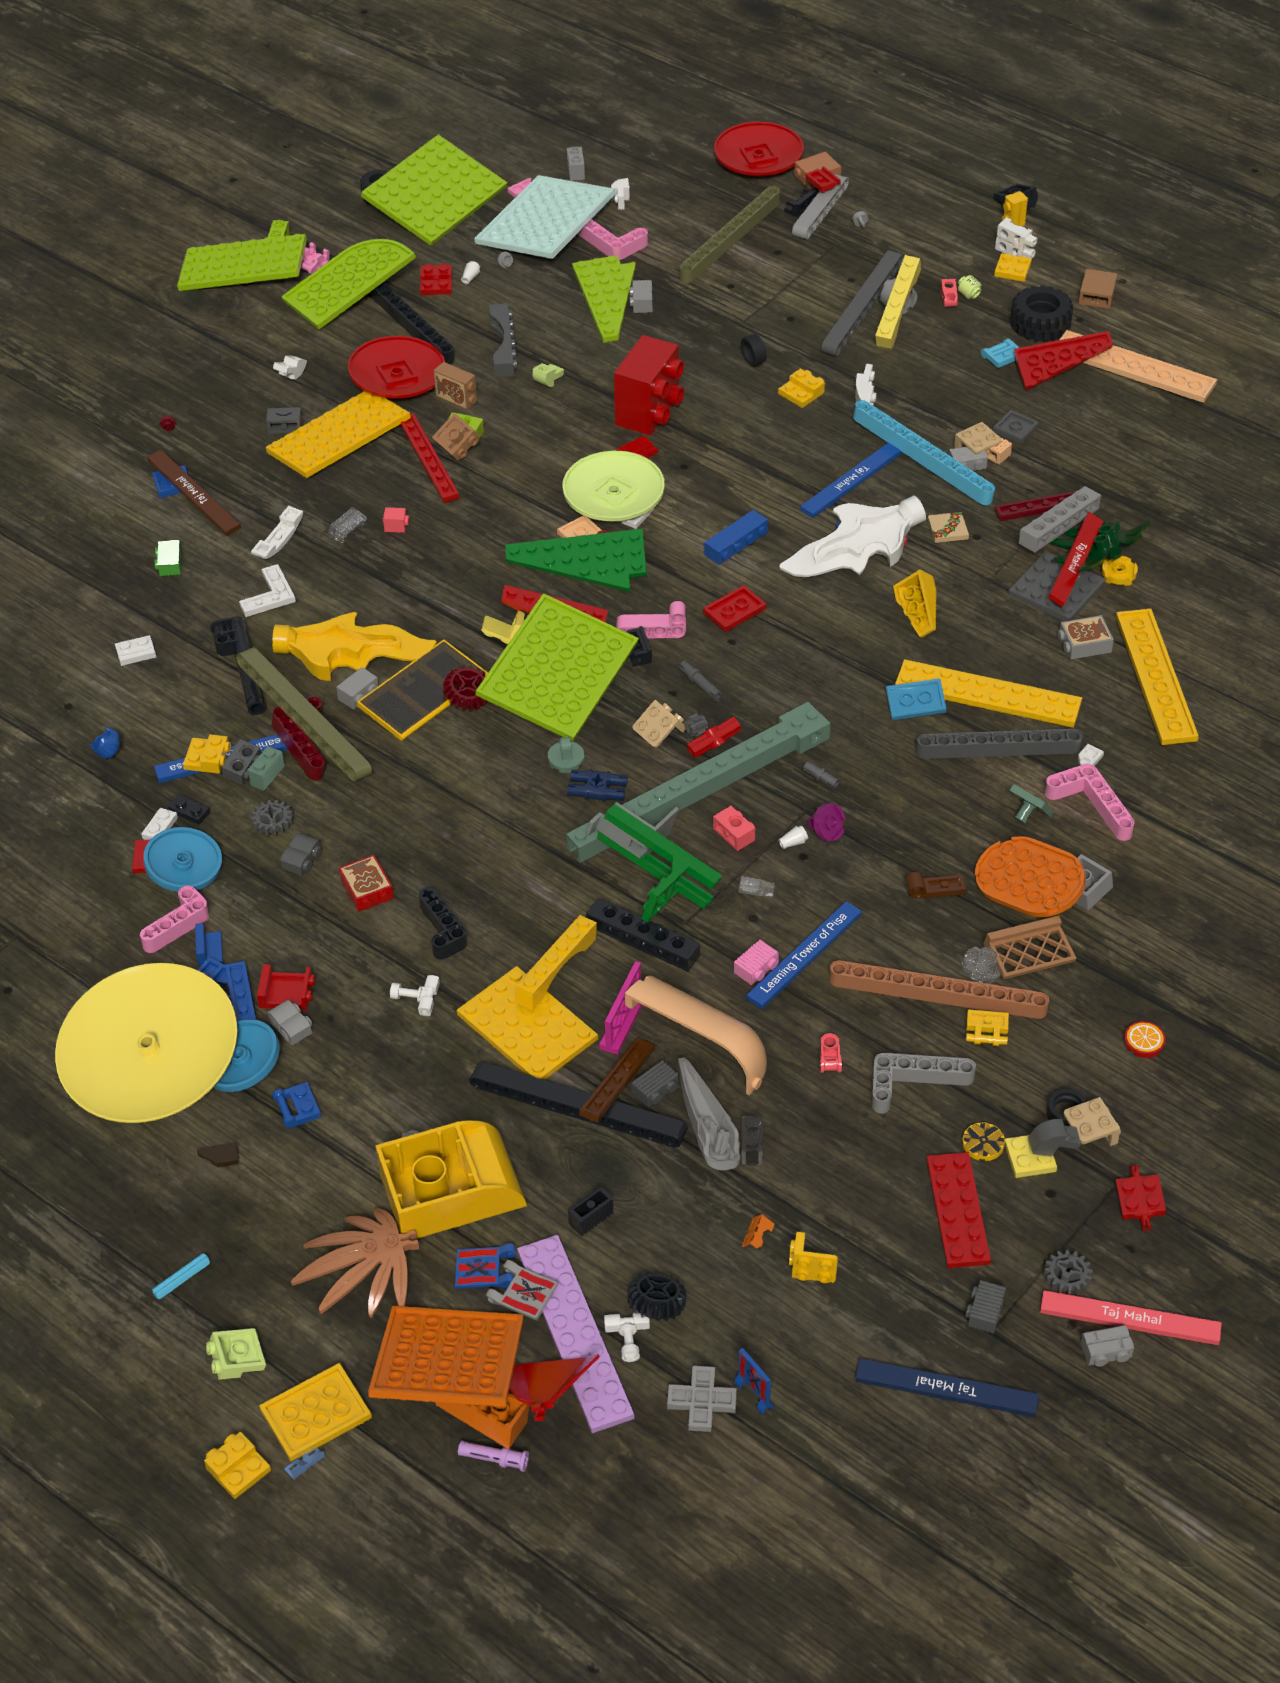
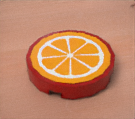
M1140 1021L1128 1026L1124 1035V1044L1136 1056L1151 1058L1157 1056L1164 1049L1166 1037L1159 1026L1151 1022Z

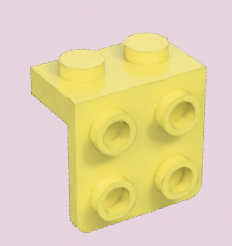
M518 610L512 625L485 616L481 631L486 636L499 638L502 642L509 644L525 621V613Z

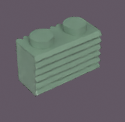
M267 746L252 766L248 768L251 786L264 791L284 768L283 753L280 750Z

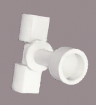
M428 975L425 986H420L419 990L402 988L400 983H392L390 998L398 1000L400 996L417 998V1001L420 1002L418 1007L419 1014L431 1016L434 1006L433 995L437 994L440 984L439 977Z
M633 1313V1317L620 1318V1314L604 1315L605 1333L619 1331L620 1335L624 1336L625 1346L621 1348L622 1359L626 1362L638 1360L640 1357L639 1347L634 1344L633 1335L637 1330L650 1329L649 1318H641V1314Z

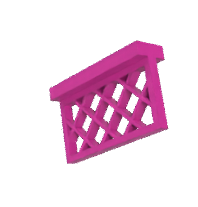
M635 961L605 1020V1034L599 1044L600 1050L619 1055L643 1006L640 1003L633 1009L625 1006V992L634 983L641 980L640 962Z

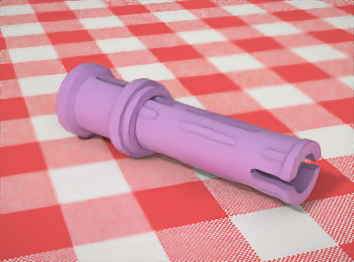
M462 1440L458 1448L459 1456L499 1463L502 1468L509 1466L519 1468L520 1471L525 1472L528 1465V1451L518 1452L504 1447L498 1449Z

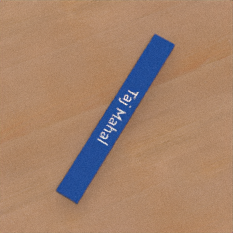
M888 442L801 505L800 511L811 518L816 517L901 455V450Z

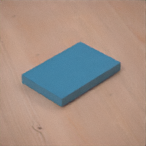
M940 678L886 686L892 720L940 714L947 711Z

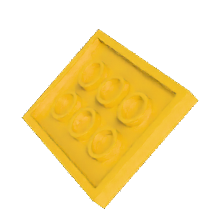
M340 1363L259 1405L261 1413L290 1461L303 1456L372 1418L371 1412Z

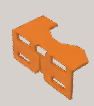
M763 1214L753 1217L748 1228L749 1233L746 1234L741 1247L750 1244L756 1249L761 1247L763 1244V1232L766 1230L772 1232L775 1224Z

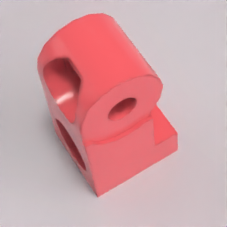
M941 279L940 295H942L944 307H957L958 298L955 279ZM952 284V288H947L944 285Z

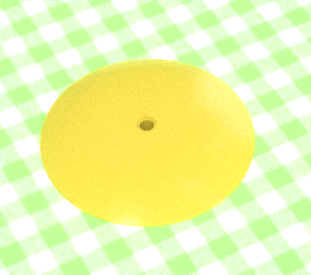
M150 963L124 969L103 979L89 989L75 1003L66 1016L59 1031L55 1049V1062L59 1079L71 1099L81 1108L106 1120L122 1123H142L171 1116L200 1100L225 1073L234 1054L237 1041L235 1011L224 990L213 979L193 968L172 963Z

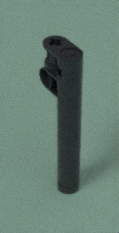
M235 616L219 619L211 623L210 629L214 633L213 638L218 655L228 656L235 654L236 658L238 653L252 648L244 618ZM237 663L248 712L252 715L262 714L266 709L262 689Z

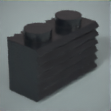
M599 1187L567 1210L569 1225L580 1236H584V1234H587V1231L594 1229V1226L604 1222V1219H607V1217H610V1214L614 1213L613 1197L603 1187Z

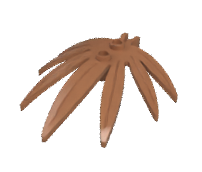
M380 1208L373 1209L374 1217L379 1223L361 1216L344 1217L345 1222L373 1233L360 1231L336 1232L305 1243L303 1245L304 1249L342 1244L351 1245L336 1249L315 1260L291 1280V1284L294 1286L360 1262L347 1271L329 1290L319 1306V1312L323 1314L355 1288L381 1263L370 1290L369 1317L372 1318L383 1299L392 1268H394L393 1284L398 1306L405 1307L408 1272L404 1252L409 1249H419V1242L415 1240L417 1239L415 1230H411L406 1234H399L394 1218L387 1211Z

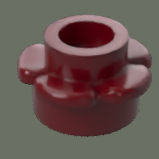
M169 415L163 416L159 422L161 428L166 431L175 428L176 424L174 418Z

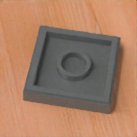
M1010 410L993 427V432L1022 444L1038 428L1039 422Z

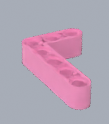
M592 219L577 233L607 256L617 255L619 260L648 245V231L645 228H637L617 238Z
M1084 764L1050 775L1047 778L1045 796L1048 799L1057 800L1083 791L1116 838L1121 841L1131 839L1134 819L1094 765Z

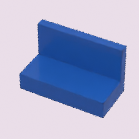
M203 923L195 924L196 955L199 967L208 957L223 964L221 931L205 933Z

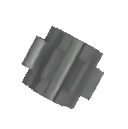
M695 713L684 722L687 734L691 737L695 735L697 738L708 729V722L702 714L698 715Z

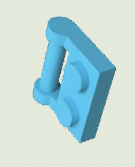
M1005 339L998 345L982 349L981 356L984 359L987 358L999 368L1016 361L1013 352L1015 348L1019 347L1010 339Z

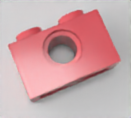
M732 806L713 816V829L735 850L738 851L755 841L756 828L754 824L747 821L741 812L736 811Z

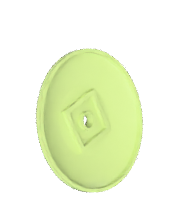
M604 451L586 456L573 464L563 479V494L567 503L578 513L602 521L629 520L647 513L659 503L665 488L663 474L652 461L641 455L626 451Z

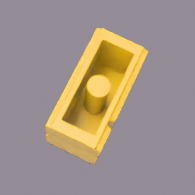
M1019 191L1006 196L1005 203L1003 204L1004 216H1002V221L1007 217L1012 220L1011 223L1017 226L1025 225L1028 198Z

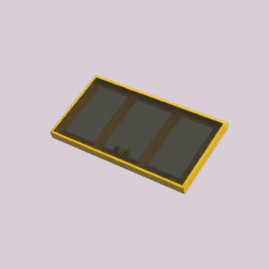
M442 640L358 700L357 707L402 741L450 706V700H446L443 694V682L451 669L455 671L457 666L462 669L463 665L466 668L472 665L474 670L479 667L480 673L485 670L447 641Z

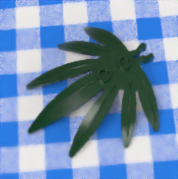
M1150 518L1142 525L1122 532H1118L1120 530L1119 521H1115L1113 525L1106 521L1105 525L1099 528V533L1094 538L1093 545L1087 555L1089 558L1079 567V570H1089L1099 566L1105 561L1109 552L1112 562L1122 556L1119 545L1132 546L1140 541L1142 538L1141 532L1151 523ZM1070 528L1063 533L1074 539L1056 538L1051 543L1070 549L1079 530ZM1067 555L1053 557L1054 562L1063 564Z

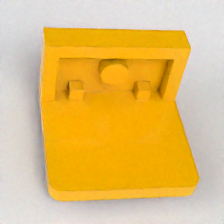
M796 1232V1240H791L789 1265H793L792 1278L803 1281L815 1280L822 1283L835 1282L838 1257L829 1254L805 1252V1233Z

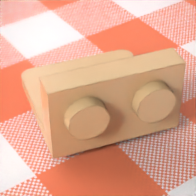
M980 422L955 434L954 449L968 447L973 453L978 454L1000 444L1001 438L983 422Z
M656 700L652 702L633 725V729L654 748H657L675 727L682 733L686 730L685 725L682 723L684 719L677 713L673 715L671 713L673 709L666 703L661 705Z
M1101 1097L1064 1111V1117L1069 1125L1077 1128L1082 1144L1103 1137L1106 1138L1110 1146L1118 1144L1119 1134L1121 1133L1120 1127L1115 1122Z

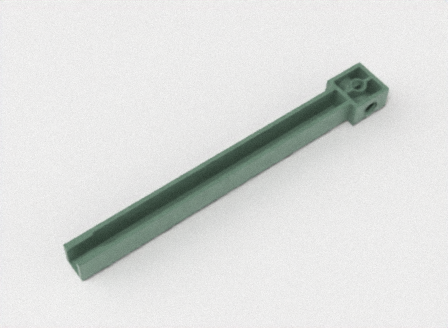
M806 702L779 716L777 725L626 802L622 806L653 825L665 818L675 807H678L680 811L794 750L801 754L830 739L831 723L809 702ZM590 822L566 834L567 849L569 852L577 849V861L579 863L610 848V846L597 838L598 830H595L590 835L586 834Z

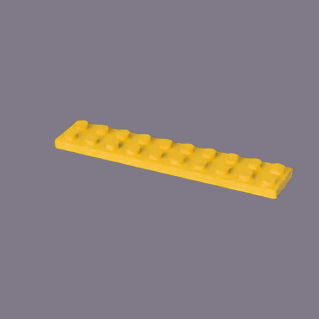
M1152 609L1116 612L1117 623L1161 745L1198 741L1199 735Z
M905 659L895 685L940 678L945 700L1073 728L1082 703V697Z

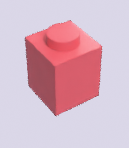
M385 507L383 517L384 531L405 533L406 526H409L410 517L406 514V508Z

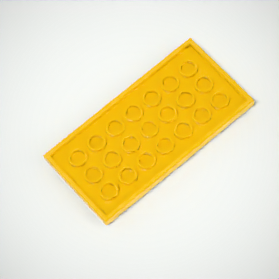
M363 391L345 403L324 413L322 416L285 435L283 438L274 441L266 447V452L305 478H308L400 425L402 421H407L411 418L410 413L384 397Z

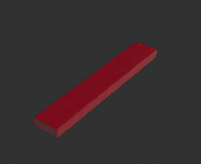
M1076 491L997 505L994 507V511L999 521L1043 514Z

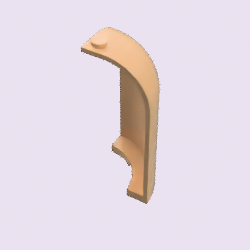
M646 976L644 981L638 980L625 992V1006L633 1009L640 1003L712 1040L730 1052L745 1072L746 1094L750 1095L754 1089L757 1090L760 1087L767 1068L766 1052L760 1037L747 1024L654 976Z

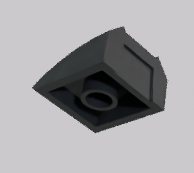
M1018 183L993 194L998 201L1004 204L1007 195L1020 191L1028 198L1027 208L1035 207L1038 200L1036 187Z

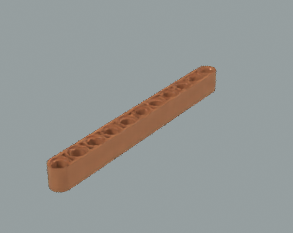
M834 961L830 965L829 980L836 987L985 1011L1003 1012L1035 1019L1044 1018L1048 1011L1049 997L1042 992L847 961Z

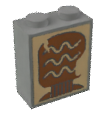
M1102 615L1061 622L1060 630L1057 632L1058 639L1062 641L1064 651L1068 653L1070 660L1112 652L1114 639Z

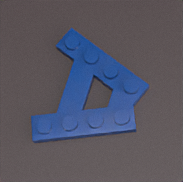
M208 957L197 971L204 973L217 984L229 985L230 995L227 996L231 1001L237 1021L256 1020L245 961L224 965Z

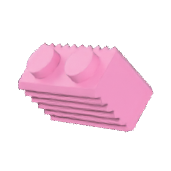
M759 939L756 944L735 960L734 973L750 985L756 981H761L768 970H773L777 967L779 952Z

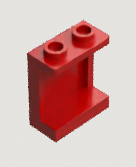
M263 964L257 992L259 1008L273 1009L289 1000L292 1004L296 1003L300 1010H307L308 1002H312L311 986H315V974H312L311 967H306L305 973L272 972L271 965Z

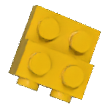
M800 368L789 376V382L778 389V394L803 408L824 393L825 382L821 377H814L809 370L804 371Z
M209 734L208 739L192 738L183 763L184 770L220 774L222 766L226 761V755L231 750V742H228V736Z
M241 1432L237 1435H229L225 1439L224 1445L218 1450L216 1448L210 1450L204 1460L209 1473L234 1499L271 1471L270 1465L256 1452L255 1446Z

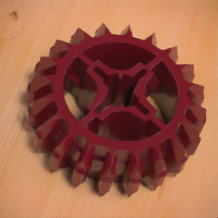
M463 665L462 669L457 666L455 671L451 669L443 682V694L446 700H450V705L455 704L456 709L461 707L463 711L469 709L470 712L473 708L478 711L480 706L484 707L488 701L476 696V686L479 687L484 680L485 671L480 673L479 667L474 670L472 665L469 668Z

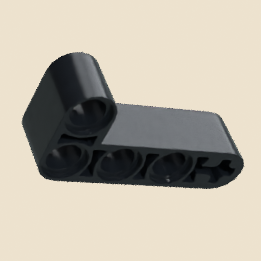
M426 887L421 889L419 892L420 908L439 932L431 939L433 956L436 959H446L465 949L467 946L465 927L433 888Z

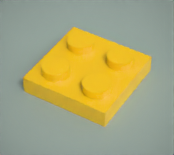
M1001 253L994 277L1025 282L1032 258Z

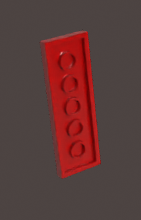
M969 1152L927 1156L926 1162L947 1268L990 1265L991 1258Z

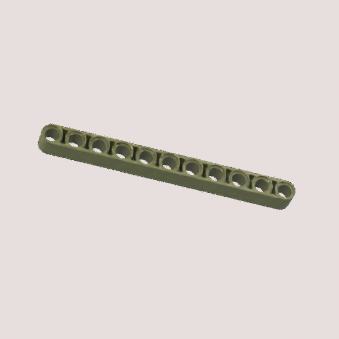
M776 186L768 187L680 265V281L682 283L693 282L780 204V189Z
M255 647L236 655L238 665L352 781L355 782L372 773L369 762Z

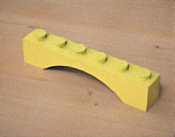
M904 256L875 335L877 346L893 348L906 300L912 287L917 282L921 271L920 258Z

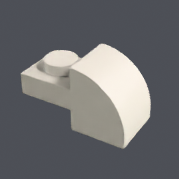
M628 178L619 179L611 185V188L615 189V195L611 198V201L618 203V209H624V200H629Z
M285 356L284 362H274L273 369L278 370L279 374L295 380L303 373L307 361L296 356Z

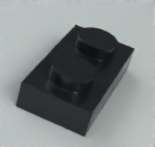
M180 794L168 805L169 811L176 812L178 816L198 825L210 814L209 807Z

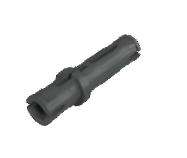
M687 660L680 664L682 666H679V670L685 673L691 682H695L714 701L721 698L718 694L722 695V691L706 679L699 669H695Z

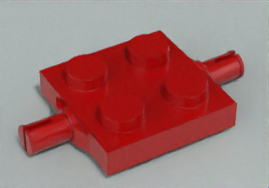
M1134 1165L1130 1166L1132 1177L1116 1179L1115 1183L1122 1219L1134 1218L1141 1220L1142 1229L1146 1231V1225L1147 1230L1152 1228L1150 1218L1166 1215V1207L1159 1175L1141 1176L1139 1166L1135 1165L1134 1169Z

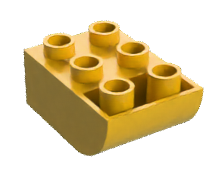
M460 1121L375 1145L380 1176L400 1234H406L411 1230H415L416 1238H421L527 1206L500 1132L491 1124L481 1121Z

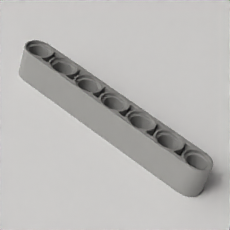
M834 174L841 180V185H835L834 188L826 192L820 191L794 224L792 236L806 240L810 238L847 189L848 177Z

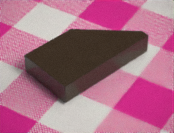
M236 1143L197 1149L200 1158H205L217 1168L239 1164Z

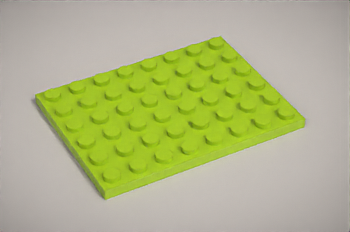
M437 135L363 190L361 197L432 246L505 189L508 182L440 135Z
M543 593L477 688L476 696L562 737H569L570 741L573 742L635 648L639 638Z

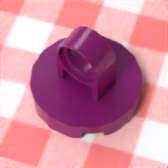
M822 804L809 818L808 825L816 832L820 839L836 841L844 833L845 828L842 827L845 815L837 804Z

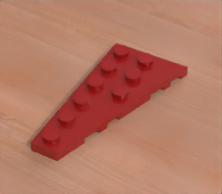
M1109 331L1015 348L1013 353L1025 391L1111 349L1113 342Z
M504 585L501 602L517 611L523 610L530 613L543 594ZM550 596L606 623L608 612L606 609Z

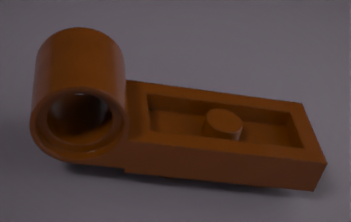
M912 872L906 876L908 892L912 898L961 895L966 892L962 874L923 878L921 873Z

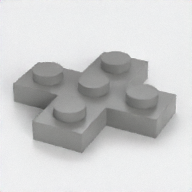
M693 1366L691 1386L669 1384L667 1409L690 1410L689 1431L711 1432L713 1412L735 1413L737 1388L714 1387L715 1367Z

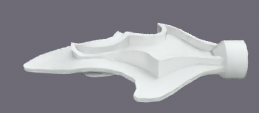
M911 496L901 501L899 505L884 508L853 503L839 505L833 509V513L841 521L837 530L818 541L804 546L792 557L782 562L780 570L793 576L811 577L846 568L852 569L860 575L866 568L869 557L874 554H882L887 557L891 567L898 562L902 555L905 536L909 529L926 520L923 505L916 496Z

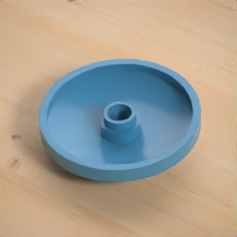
M176 827L159 832L151 838L145 847L143 861L145 871L153 882L162 888L178 892L184 886H192L196 890H200L210 885L217 878L221 870L222 854L215 840L206 833L193 828Z
M258 1020L237 1021V1041L234 1054L225 1073L213 1088L224 1092L241 1091L254 1086L269 1074L276 1064L280 1051L279 1040L270 1026Z

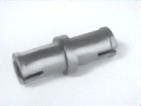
M811 761L806 762L803 767L804 772L813 776L817 782H822L829 786L832 790L838 787L840 779L827 773L825 768L821 769L811 763Z

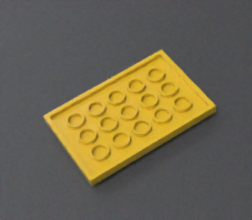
M516 966L456 1010L457 1015L524 1074L545 1080L597 1041L598 1034L548 992H546L543 1000L533 1011L515 1003L516 985L526 975Z

